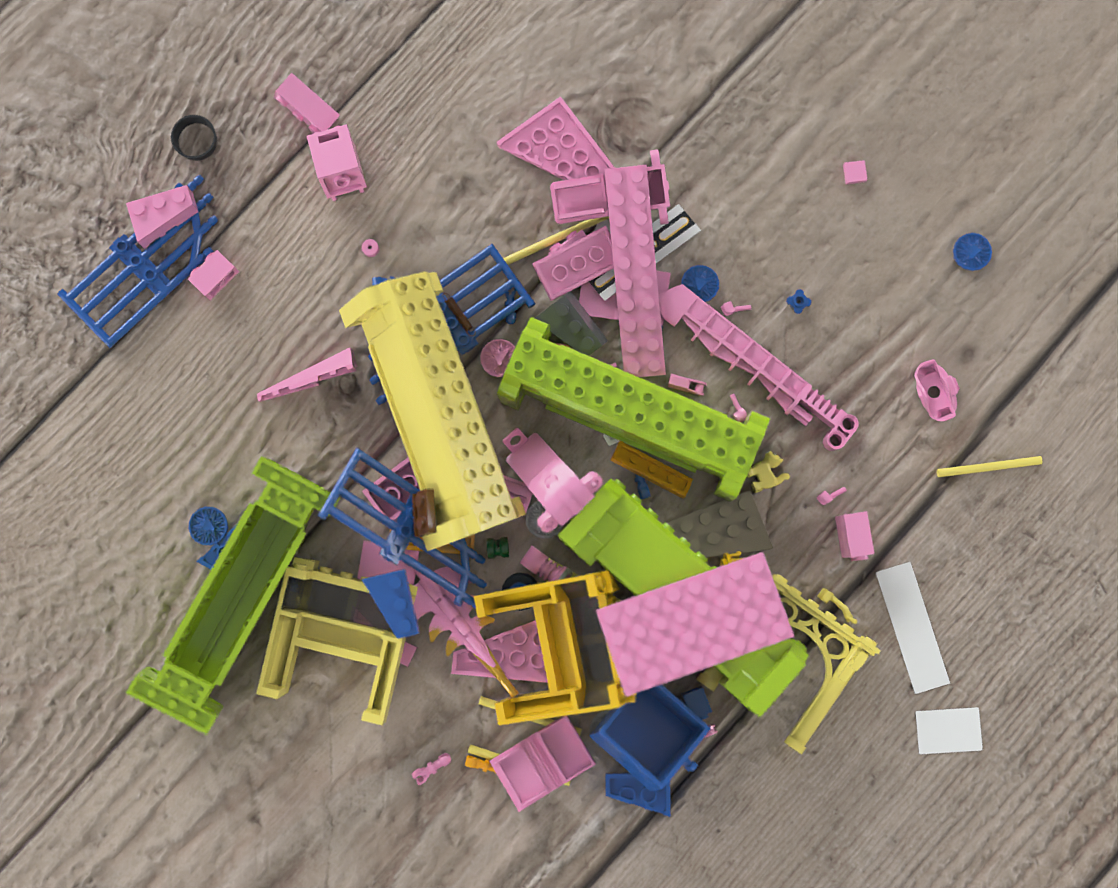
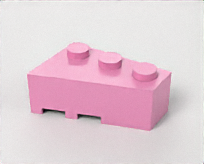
M292 72L275 91L274 98L282 106L292 111V114L298 120H303L309 125L308 128L313 133L329 130L340 116Z
M187 185L126 203L137 242L144 249L150 246L149 244L158 237L166 235L168 230L174 226H179L198 213L194 195Z

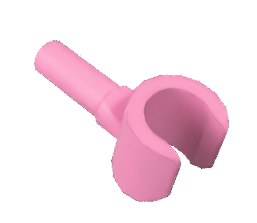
M730 301L724 303L721 309L725 316H729L738 311L751 310V305L734 307Z
M731 394L730 398L737 410L733 417L736 421L742 423L746 419L747 413L739 405L735 394Z
M843 487L830 495L825 490L817 497V500L822 505H826L836 496L847 490Z

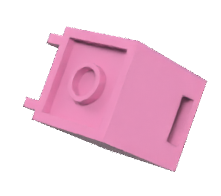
M347 124L308 135L307 140L316 174L327 199L332 198L335 201L337 200L336 196L356 190L363 193L364 188L367 186L356 146Z

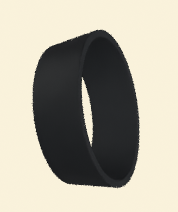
M188 115L178 120L171 131V143L180 155L189 160L200 161L208 158L215 151L217 135L214 126L207 118L200 115ZM192 124H204L214 134L210 148L198 156L185 155L179 146L180 134L187 126Z

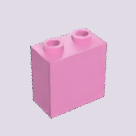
M867 511L835 517L842 558H850L851 561L869 559L868 555L874 554Z

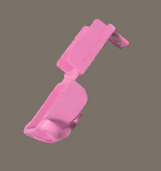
M658 149L651 150L652 166L647 167L651 211H659L660 225L669 224L667 208L670 207L669 183L666 180L664 164L660 165ZM605 174L557 181L550 185L554 217L558 224L609 216Z
M515 428L502 441L512 452L506 458V462L547 510L539 517L537 522L543 532H551L559 524L563 526L574 515H577L595 497L593 493L602 485L603 480L596 472H589L580 480L537 433H533L527 438L519 428ZM514 436H520V441L517 444H510Z

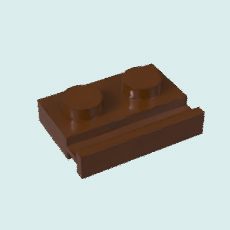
M424 489L416 494H412L414 536L424 537L436 533L434 489Z

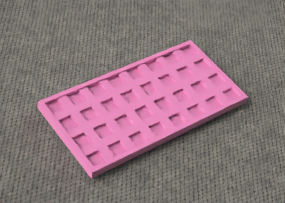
M763 552L596 610L625 696L794 637Z

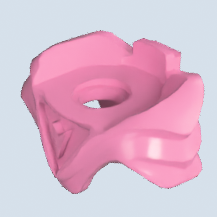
M934 359L921 363L915 371L917 392L924 408L934 420H951L956 416V394L960 389L956 378L948 376L946 371L937 365ZM931 386L939 388L940 395L937 398H931L928 395V389Z

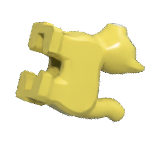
M771 451L766 452L764 459L750 468L747 477L756 476L758 479L757 482L754 481L751 484L754 493L760 492L763 489L773 488L790 478L788 473H782L775 477L771 471V468L779 466L783 461L778 454Z

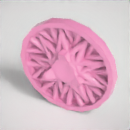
M495 339L487 343L480 355L481 365L484 370L491 376L503 377L515 346L504 339Z

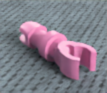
M443 753L433 763L431 761L427 763V767L416 769L412 772L413 779H416L418 785L423 784L430 774H436L439 768L445 767L451 762L450 755Z

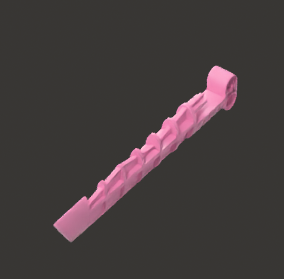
M683 284L659 293L661 317L674 327L682 318L695 334L691 341L698 338L710 352V356H715L732 364L728 370L731 371L736 366L754 375L747 385L750 386L758 378L770 393L766 400L769 401L773 397L785 411L784 414L787 416L791 414L806 426L813 416L800 407L799 403L828 425L831 429L823 438V445L827 450L835 451L842 448L857 430L859 422L854 415L848 414L842 409L838 410L836 404L832 405L830 403V399L825 400V395L820 396L818 390L814 391L811 389L812 385ZM843 420H848L851 423L850 430L843 427ZM831 436L838 438L837 446H833L830 443Z

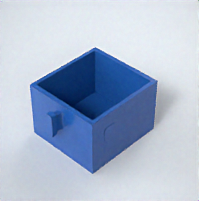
M660 684L637 692L635 702L626 703L618 708H612L592 733H590L589 737L647 789L654 791L663 790L682 765L685 766L684 768L688 772L696 769L698 764L691 761L688 757L711 728Z

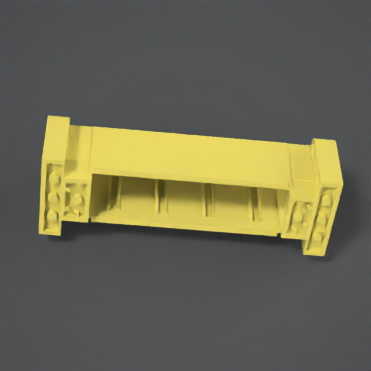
M437 272L417 273L387 280L378 285L368 287L358 293L339 310L345 328L362 325L369 344L368 349L421 491L424 489H434L436 533L422 537L427 551L526 515L520 496L512 499L510 497L502 470L443 311L438 303L436 296L443 292V288Z

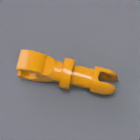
M467 755L465 766L480 768L483 772H487V770L495 772L489 759L484 761L475 756Z

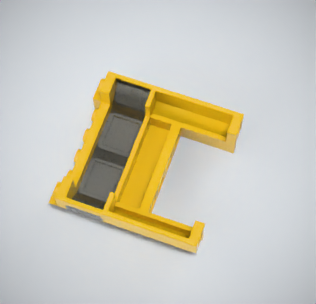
M609 570L474 596L478 618L495 613L533 607L549 690L520 694L514 698L510 696L495 703L498 725L618 708L626 703L635 702L636 693L629 696L624 694L596 613L598 609L617 603L616 597L613 596L612 592L618 591L620 588Z

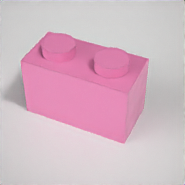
M216 250L205 258V262L200 267H196L190 273L188 280L205 297L211 300L240 271Z

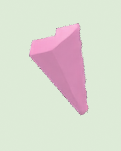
M348 348L257 393L258 401L262 402L320 386L319 381L355 372L358 366L354 351Z

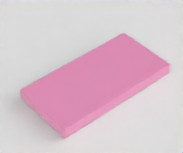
M606 226L532 263L550 301L614 269L611 235Z

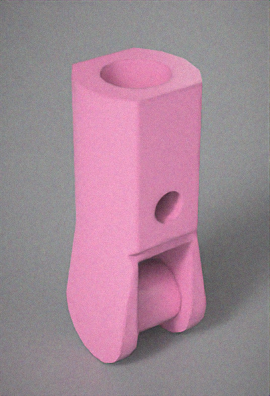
M671 374L667 387L697 396H704L703 389L707 383ZM690 383L696 384L695 390L689 389Z

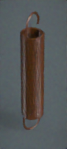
M453 297L445 299L446 305L467 333V331L473 328L472 324Z

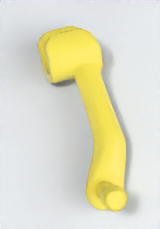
M825 588L817 595L819 599L826 604L832 601L841 609L847 622L851 621L853 624H857V620L853 618L849 608L837 599L832 592Z

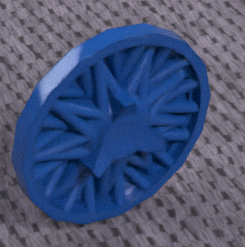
M968 233L956 241L953 255L960 267L965 270L976 271L989 263L992 256V248L987 238L981 234Z
M705 265L690 267L681 279V284L704 302L713 299L719 290L717 274Z
M203 507L192 514L188 529L191 537L197 543L212 546L220 542L226 535L228 521L221 510L215 507Z

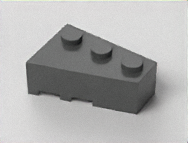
M571 291L535 317V319L549 324L551 333L587 356L608 341Z

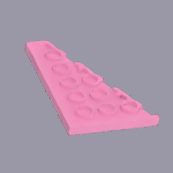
M561 96L497 141V146L500 149L563 180L605 174V169L615 168Z
M580 602L574 605L579 633L583 635L585 607L580 610L582 605ZM536 620L484 640L508 679L548 683ZM467 648L453 652L451 674L496 678Z

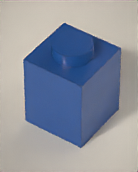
M702 686L681 693L685 705L701 720L709 717L708 713H711L712 709Z

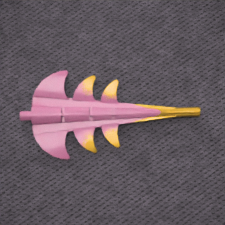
M449 567L439 568L434 571L459 587L461 575ZM415 571L420 579L414 585L418 587L414 602L417 621L427 613L432 612L434 614L429 626L428 635L430 642L433 643L435 638L443 631L450 630L452 634L445 648L447 657L457 647L464 645L496 677L512 698L517 696L519 692L506 677L479 633L482 628L494 623L495 619L489 616L470 618L469 613L474 609L472 605H468L464 601L461 606L455 605L453 603L455 595L418 571Z

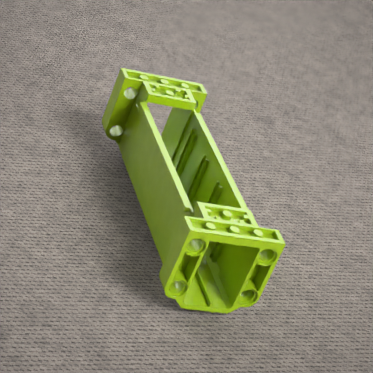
M533 317L530 318L510 358L497 392V396L502 404L519 410L525 395L543 402L546 405L545 409L688 471L696 473V470L716 476L720 480L713 495L729 502L737 498L763 440L770 418L751 411L744 423H740L729 418L726 414L569 347L550 342V325Z
M263 456L260 457L251 474L268 483L254 505L252 503L248 504L162 656L166 657L163 668L159 671L146 666L135 676L126 694L205 735L208 734L224 707L220 702L210 697L211 692L216 685L221 686L304 539L306 535L304 531L314 510L321 511L331 493L292 470ZM338 497L337 501L334 504V507L338 505L341 499L340 497Z
M610 478L594 495L595 497L582 508L558 535L559 540L591 567L597 561L605 570H609L611 575L635 597L717 568L706 564L707 558L700 552L694 553L690 549L691 544L683 537L678 539L673 534L675 530L669 524L659 522L657 520L659 516L652 509L648 508L646 510L641 506V499L635 494L630 496L625 491L626 486L618 479L613 481ZM789 638L713 665V667L723 675L718 683L749 711L761 717L803 669L809 654L805 652L807 648L800 641Z

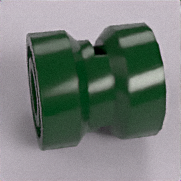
M501 537L499 540L494 538L486 539L488 559H495L496 556H501L502 558L509 557L508 537Z

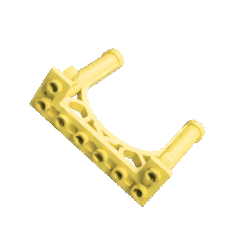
M774 574L772 578L778 594L784 597L780 598L781 602L786 603L792 608V615L788 618L790 626L804 632L816 643L825 662V678L820 690L784 741L802 755L806 749L805 745L854 673L863 666L868 655L874 656L879 654L881 650L876 647L877 643L867 636L857 637L853 634L855 631L853 628L845 623L840 625L836 622V616L828 611L825 613L818 609L819 605L811 599L806 601L801 597L802 593L799 590L787 585V579L779 574ZM797 607L811 616L809 620L802 621L798 619L797 623L793 622L798 615ZM819 622L834 632L825 635L822 641L820 640L822 635L818 630ZM836 638L842 643L843 650L840 654H829L826 647L829 639ZM831 659H842L832 674ZM710 666L703 673H700L696 680L714 692L723 675L716 668Z

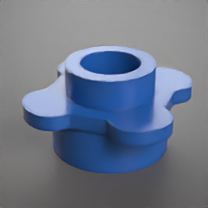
M801 289L796 290L795 294L789 296L786 300L787 304L790 305L796 314L802 313L805 307L811 305V299L807 298Z

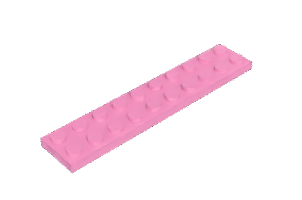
M647 164L605 169L623 369L625 372L637 377L666 375Z

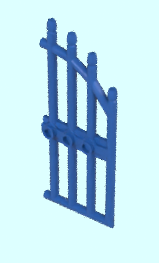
M198 175L187 186L193 191L197 188V185L203 182L204 178ZM178 183L175 186V188L181 187L183 185L181 183ZM210 193L202 197V200L196 203L198 213L179 226H174L168 230L166 235L156 239L143 252L135 245L137 242L135 233L129 238L125 234L120 238L118 237L109 247L113 253L69 293L64 289L57 293L109 348L183 282L196 267H199L210 253L214 252L208 247L200 254L202 236L211 229V226L218 222V218L214 215L201 225L199 212L214 198ZM192 219L194 233L156 267L149 258ZM192 246L190 263L170 281L163 272ZM120 258L127 267L81 308L74 299ZM134 273L141 281L95 322L88 313ZM148 287L155 296L116 332L109 336L102 328Z
M493 243L440 280L441 286L444 288L491 255L497 265L451 297L457 303L501 271L509 281L463 312L467 319L513 287L520 295L514 302L471 332L470 330L467 331V333L446 305L445 299L447 300V298L443 295V292L436 296L456 349L461 355L468 353L479 344L475 338L519 307L526 304L528 308H531L536 304ZM378 374L370 378L369 381L372 385L380 382ZM385 393L376 399L378 405L386 402Z
M356 448L318 516L326 519L330 514L381 547L379 555L383 556L385 560L395 565H398L401 560L455 595L456 597L453 602L455 605L461 606L464 601L476 609L474 598L466 593L468 580L482 589L487 586V583L470 572L469 557L475 559L480 564H484L486 559L467 546L465 538L449 543L460 551L461 565L436 548L427 551L424 541L414 536L412 494H416L421 490L359 448ZM359 460L410 493L406 504L356 472L354 469ZM349 477L401 511L396 522L346 490L344 486ZM341 496L391 529L387 539L385 540L334 507L338 497ZM409 542L461 575L459 587L406 554L405 550Z

